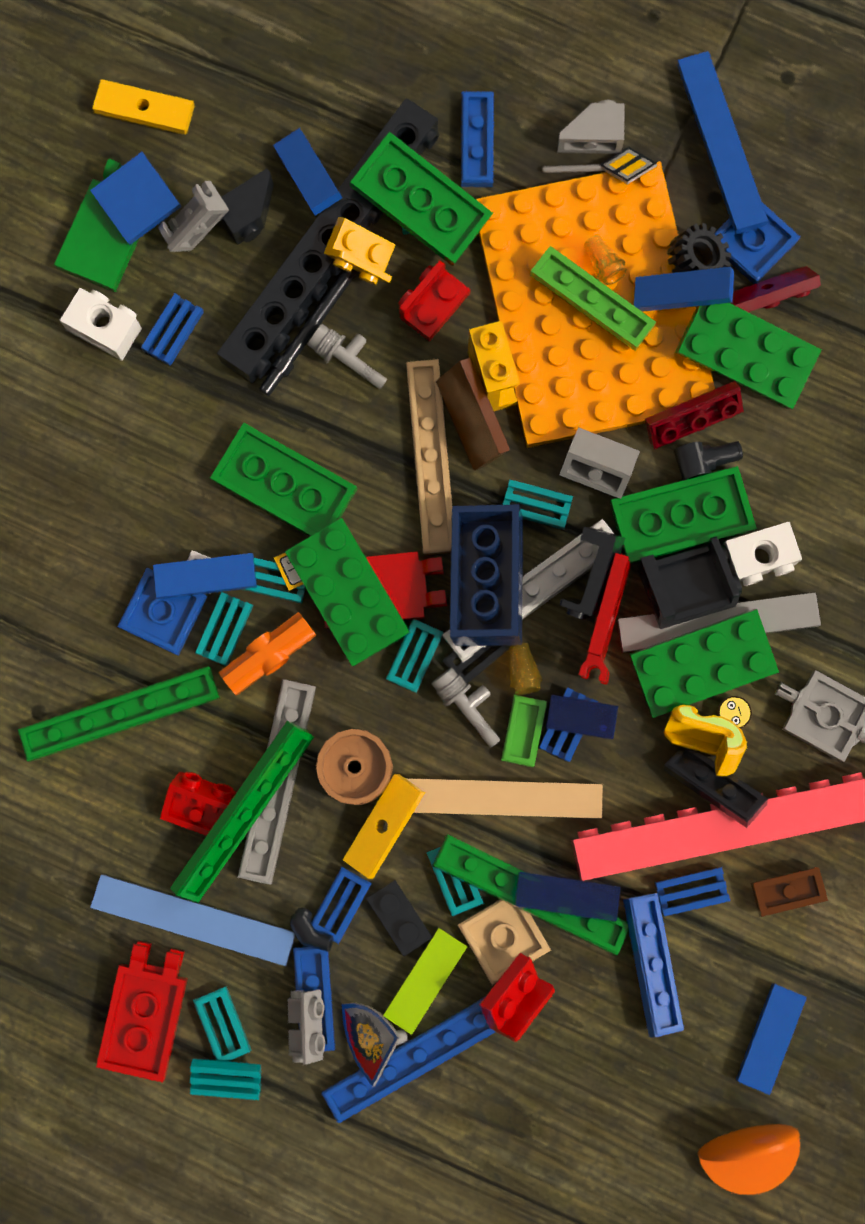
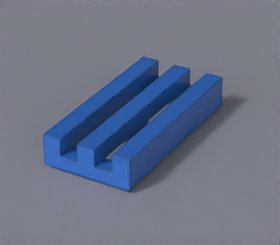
M174 293L141 346L142 350L171 366L203 315V309L192 305L190 301L183 300ZM178 306H180L181 308L179 309L178 313L176 314L168 329L164 333L163 337L159 341L158 345L154 349L153 347L155 343L157 342L165 327L169 323ZM188 311L191 312V316L168 353L164 355L162 352L177 331Z
M568 687L562 697L566 699L571 697L578 701L596 704L598 702ZM548 729L539 749L570 762L582 735L575 734L567 752L564 753L560 750L568 733L561 732L553 748L548 744L555 730Z
M341 867L311 922L313 928L316 931L333 935V941L339 944L372 883ZM344 877L350 879L325 927L320 926L319 923ZM357 883L362 887L335 934L331 932V929Z
M722 867L655 882L662 915L669 916L730 901L726 889V881L723 878ZM713 876L716 878V883L669 894L664 892V888ZM719 890L720 893L719 896L668 907L667 905L668 901Z

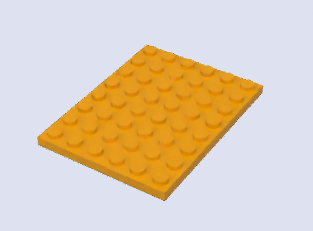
M661 161L656 162L657 167L628 185L606 172L476 199L493 212L490 219L479 232L498 321L503 323L520 381L519 385L513 388L518 401L517 407L527 448L573 439L578 427L597 434L645 424V418L715 389L711 370L675 353L696 306L644 311L643 313L656 321V324L637 350L634 351L530 276L532 268L551 246L634 305L636 277L673 273L671 270L675 268V265H669L668 259L672 256L667 255V252L672 247L669 245L671 241L678 236V231Z

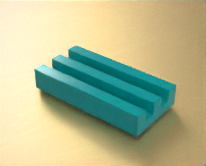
M510 479L503 505H510L512 501L561 514L559 520L521 509L523 519L564 530L573 496ZM516 490L564 503V507L513 494V491Z
M254 558L256 567L280 572L275 562ZM256 572V579L286 586L282 577ZM304 584L296 587L298 589L297 594L258 585L257 588L240 590L302 604L306 587Z
M221 592L195 653L227 666L253 605ZM230 603L211 651H206L225 605ZM237 607L242 608L243 610L222 657L218 656L217 654Z
M413 619L409 627L411 633L405 636L386 680L417 693L444 632ZM416 629L423 630L402 677H397L396 673ZM432 634L434 638L414 682L410 683L408 679L428 635Z
M440 847L427 852L431 865ZM433 867L452 916L483 904L479 890L471 885L469 886L474 900L468 902L460 880L451 876L462 905L456 907L442 871Z
M227 986L193 1000L216 1061L228 1062L252 1051ZM220 996L241 1047L239 1049L235 1047L217 998ZM206 1002H210L228 1048V1054H223L204 1005Z
M192 1059L190 1072H192L190 1077V1095L259 1100L261 1092V1064ZM200 1073L220 1074V1076H219V1075L200 1074ZM233 1076H245V1077H253V1078H243V1077H233Z

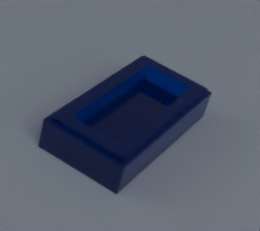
M551 695L546 729L613 740L618 706Z

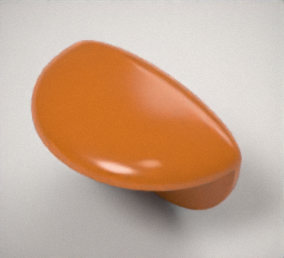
M784 1124L748 1127L724 1134L707 1142L699 1149L698 1157L706 1174L721 1188L742 1195L761 1194L780 1185L793 1171L800 1152V1134L795 1127Z

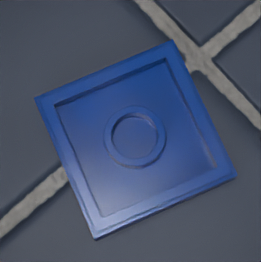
M143 152L139 153L90 190L130 245L182 207Z
M763 202L762 204L768 218L766 226L735 234L731 219L729 218L714 233L715 235L721 233L724 236L720 241L722 244L727 242L729 248L725 250V252L731 253V258L728 261L753 284H756L800 239V236Z
M146 568L117 627L179 656L207 596L205 594L157 599L154 571Z

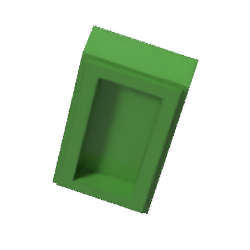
M514 695L501 761L534 768L547 701Z

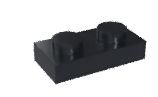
M396 880L367 898L403 956H406L432 938V935Z

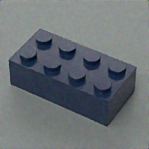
M519 504L452 506L450 638L455 646L522 645L523 515Z

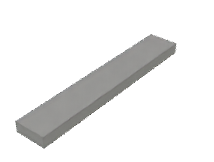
M816 592L737 603L736 607L664 629L659 628L654 614L621 618L617 620L622 653L638 651L752 609L758 610L766 634L821 626Z
M288 680L282 681L267 749L287 720L307 730L316 691L315 686ZM300 758L248 831L238 878L272 885Z

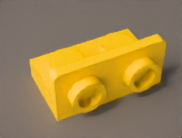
M338 217L324 251L325 255L335 259L333 265L348 272L355 269L360 272V279L377 285L378 280L388 283L391 281L392 276L384 272L395 244L346 218Z

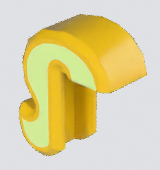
M679 705L673 708L664 729V735L667 740L678 746L716 756V776H728L735 773L747 748V741L743 731L733 721L724 717L698 715V710L690 705Z

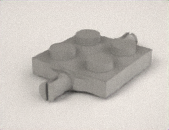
M816 670L812 672L805 687L799 692L783 684V682L779 684L775 695L792 703L790 715L782 728L783 731L841 763L845 762L855 744L859 741L865 744L864 696Z

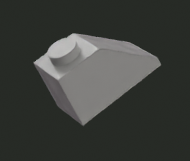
M612 100L591 103L559 133L557 152L616 154L621 152L624 143V103H616Z

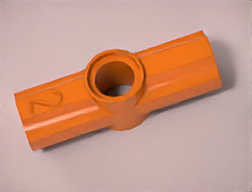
M297 612L271 633L266 632L247 646L245 653L233 660L218 673L237 696L262 676H268L282 667L289 660L291 654L311 641L316 634L302 615Z

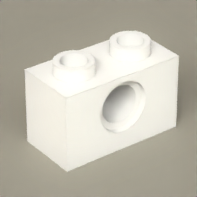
M79 288L61 317L60 322L67 331L122 361L142 329L136 319L137 315L123 305L116 308L109 304V299L96 290L92 289L89 293ZM101 317H110L107 325L96 327V323Z
M790 522L727 540L723 543L730 555V564L728 565L732 575L736 574L740 582L743 581L744 586L762 581V575L774 572L775 576L790 573L795 570L793 565L802 560ZM755 549L765 550L769 554V563L763 564L758 562L754 554Z

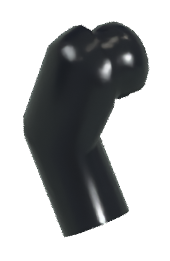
M298 908L295 914L291 916L290 926L299 942L303 945L329 952L333 944V935L316 931L311 924L312 913L310 910Z

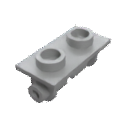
M321 989L307 992L304 990L291 991V998H287L288 1023H300V1029L289 1030V1056H292L293 1063L303 1062V1064H310L323 1060L325 1038L322 1035L324 1003L321 999Z

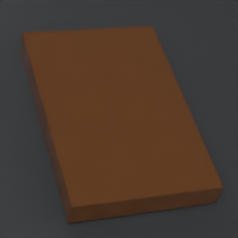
M469 357L459 361L437 379L436 383L475 471L508 452L510 448L472 360Z

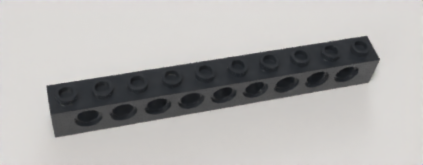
M405 98L338 189L342 199L320 213L217 352L222 364L251 384L257 378L261 379L265 376L271 366V358L276 352L280 353L285 349L290 340L289 334L295 326L300 327L309 314L308 308L313 301H319L324 296L328 288L327 282L333 274L337 276L343 270L333 265L335 259L324 254L326 249L324 243L330 238L338 217H344L348 213H356L359 217L352 222L367 229L370 224L375 225L383 214L380 209L349 186L350 181L389 132L400 140L403 138L412 139L414 142L407 146L420 156L426 148L430 150L438 140V118L408 98ZM311 263L321 265L320 270L315 273L307 272L305 269ZM294 288L303 291L298 298L292 299L286 296ZM273 314L284 316L283 320L278 324L267 322ZM256 339L265 342L264 346L259 350H250L248 348L249 344Z

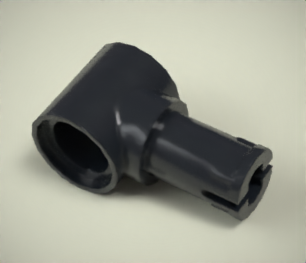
M699 441L682 445L674 450L682 481L710 474L712 470H715L716 466L739 461L743 458V451L739 441L713 447L710 445L703 446V443Z

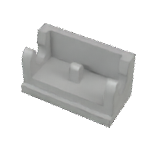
M205 181L201 185L202 188L198 184L192 188L194 197L175 218H171L168 222L170 229L174 233L169 230L165 222L159 225V230L166 240L170 252L192 251L229 211L211 181Z

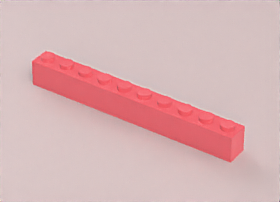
M862 772L842 776L843 783L830 786L829 779L809 783L810 790L798 793L796 786L776 790L777 797L768 799L765 808L747 828L713 804H710L711 811L698 813L697 807L677 811L678 818L665 820L664 814L644 818L645 825L632 827L631 821L611 825L612 832L598 834L597 828L577 832L579 839L571 840L579 880L599 878L864 822L865 778L863 779Z

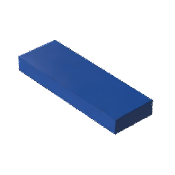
M462 92L461 187H493L494 92Z
M300 128L273 145L315 216L342 199L341 194Z
M732 267L636 277L634 306L644 312L733 303L734 270Z
M253 553L153 565L157 599L257 588Z
M313 947L293 948L296 990L307 992L321 989V999L324 1003V1014L322 1016V1035L325 1038L324 1051H334L336 1048L329 952Z
M772 983L737 1074V1082L768 1095L771 1094L807 997Z

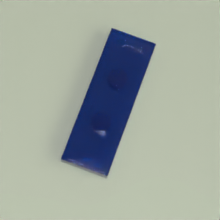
M518 872L514 907L617 922L621 887Z

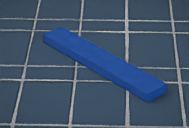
M709 51L679 59L677 67L735 234L766 226L768 218Z
M485 997L395 1048L374 1087L371 1086L359 1069L323 1090L322 1095L337 1123H341L495 1033L496 1031L489 1028L479 1006Z

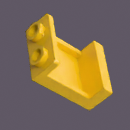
M498 321L469 329L468 355L474 364L493 411L517 405L518 401L513 387L518 386L520 381L503 323Z

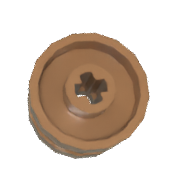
M349 729L336 733L325 742L318 754L316 770L319 782L329 796L341 803L359 806L371 803L383 794L392 779L393 763L390 752L378 737L368 731ZM352 761H358L361 764V770L356 774H353L348 769V765H352Z

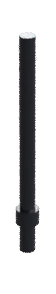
M352 269L351 272L342 271L282 356L278 355L271 365L272 371L259 387L262 393L270 396L281 379L288 377L294 368L293 362L358 273L357 270Z

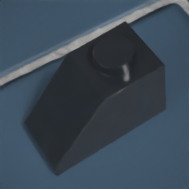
M267 168L221 197L229 211L220 220L237 245L243 241H252L265 227L274 187L271 173Z

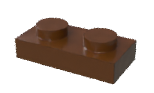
M819 867L751 883L760 917L828 901Z

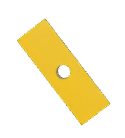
M101 79L92 109L95 114L186 135L195 105L191 100ZM148 107L146 110L141 111L142 108Z
M394 774L343 858V861L366 878L373 879L425 792L400 774ZM385 821L388 824L386 832L383 829Z

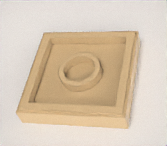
M498 900L458 924L492 985L497 983L519 953L530 957L534 961L551 951L532 916L502 900Z

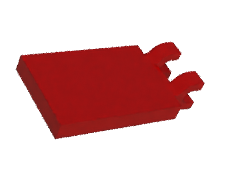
M418 551L366 557L403 621L424 619L425 608L447 607L445 590L427 593L425 576L444 574L442 557L419 561ZM325 621L326 629H330Z
M615 553L588 649V656L580 668L579 676L582 679L588 680L590 672L594 669H599L601 671L599 675L600 683L608 685L609 671L604 661L631 568L629 556Z
M138 941L137 944L133 945L130 965L120 964L118 967L96 1068L163 1083L166 1079L188 978L178 976L185 951L171 948L166 954L163 968L146 964L152 944Z

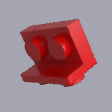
M441 260L434 267L429 265L423 271L419 278L421 283L414 291L409 289L402 296L398 304L400 306V319L429 342L470 295V289L446 271L445 263Z
M179 772L169 784L160 819L207 836L237 791H234L232 787L226 784H215L206 781L196 773Z
M519 953L479 1006L490 1029L517 1042L554 994L555 989L552 984L538 978L531 958Z

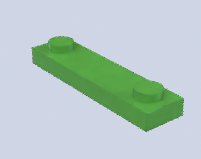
M551 246L530 271V276L634 351L637 350L656 324V321Z

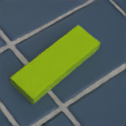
M438 928L383 1016L412 1035L465 952L467 945L441 928Z

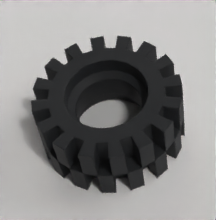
M702 223L699 226L694 224L671 241L669 245L672 247L668 249L667 255L672 257L668 259L669 265H675V268L671 270L673 273L730 267V262L727 260L731 258V253L725 252L729 245L727 242L722 244L720 240L724 236L721 233L715 235L716 229L711 226L707 229V224ZM693 247L701 252L705 265L697 260Z

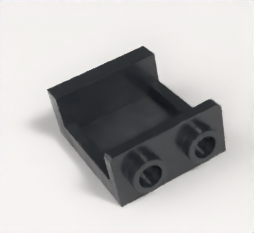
M584 527L580 538L582 541L599 546L582 600L573 597L562 598L560 606L567 608L566 614L583 620L599 613L615 553L621 554L625 537L592 527Z
M717 536L710 538L706 546L655 560L653 554L640 558L638 572L660 629L736 607L742 593L741 582L736 574L732 575L728 565L730 564L729 552L725 545H720Z

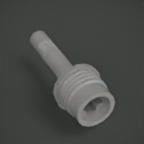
M321 324L310 339L308 346L315 350L316 354L318 353V355L325 359L324 362L328 363L334 356L362 377L364 376L375 387L381 389L387 378L374 369L372 370L369 365L367 366L365 362L356 357L365 345L366 339L362 335L356 334L348 346L344 348L341 344L346 336H341L336 331H333V329H329L324 324Z
M452 667L431 683L439 697L443 700V705L446 707L454 702L490 748L500 741V738L488 726V723L484 721V718L476 709L478 705L491 695L485 686H480L467 697L464 693L470 689L471 685L465 683L461 675H458Z

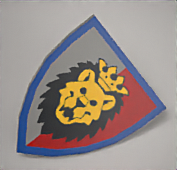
M360 1003L342 1004L343 1025L348 1045L361 1072L371 1086L374 1087L396 1045L407 1042V1034L404 1030L396 1031L381 1013L370 1006Z

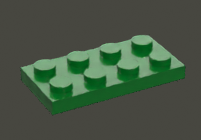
M391 132L386 135L349 184L351 188L451 266H454L493 214V212Z
M731 303L696 307L675 353L731 381H736L737 384L781 406L793 409L822 349Z
M246 423L242 424L210 477L211 481L309 537L339 520L357 491V486Z
M738 466L623 496L621 499H611L610 501L619 536L625 537L623 550L625 556H629L630 564L640 562V558L652 554L655 558L708 544L712 537L717 536L720 541L750 533L757 529Z
M343 518L285 551L352 667L411 633Z
M757 609L743 612L629 654L652 718L671 712L676 706L690 705L779 673Z

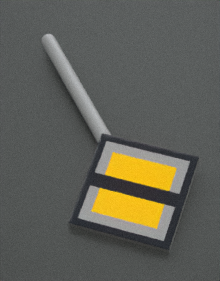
M628 147L600 165L542 167V172L605 171L628 185L657 167V163Z

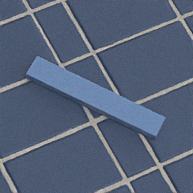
M103 874L100 875L90 907L283 966L287 965L295 938V933L291 930Z

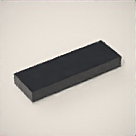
M681 746L664 764V771L746 828L768 803V798L733 774L716 776L715 762L699 751Z

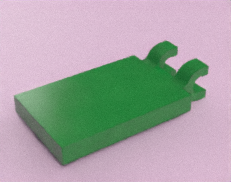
M108 159L103 172V180L121 168V163ZM92 179L54 266L58 270L116 292L139 239L131 245L127 243L90 191L101 183L98 180Z

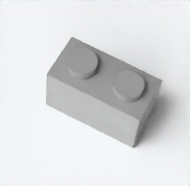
M578 427L559 475L621 499L640 451Z

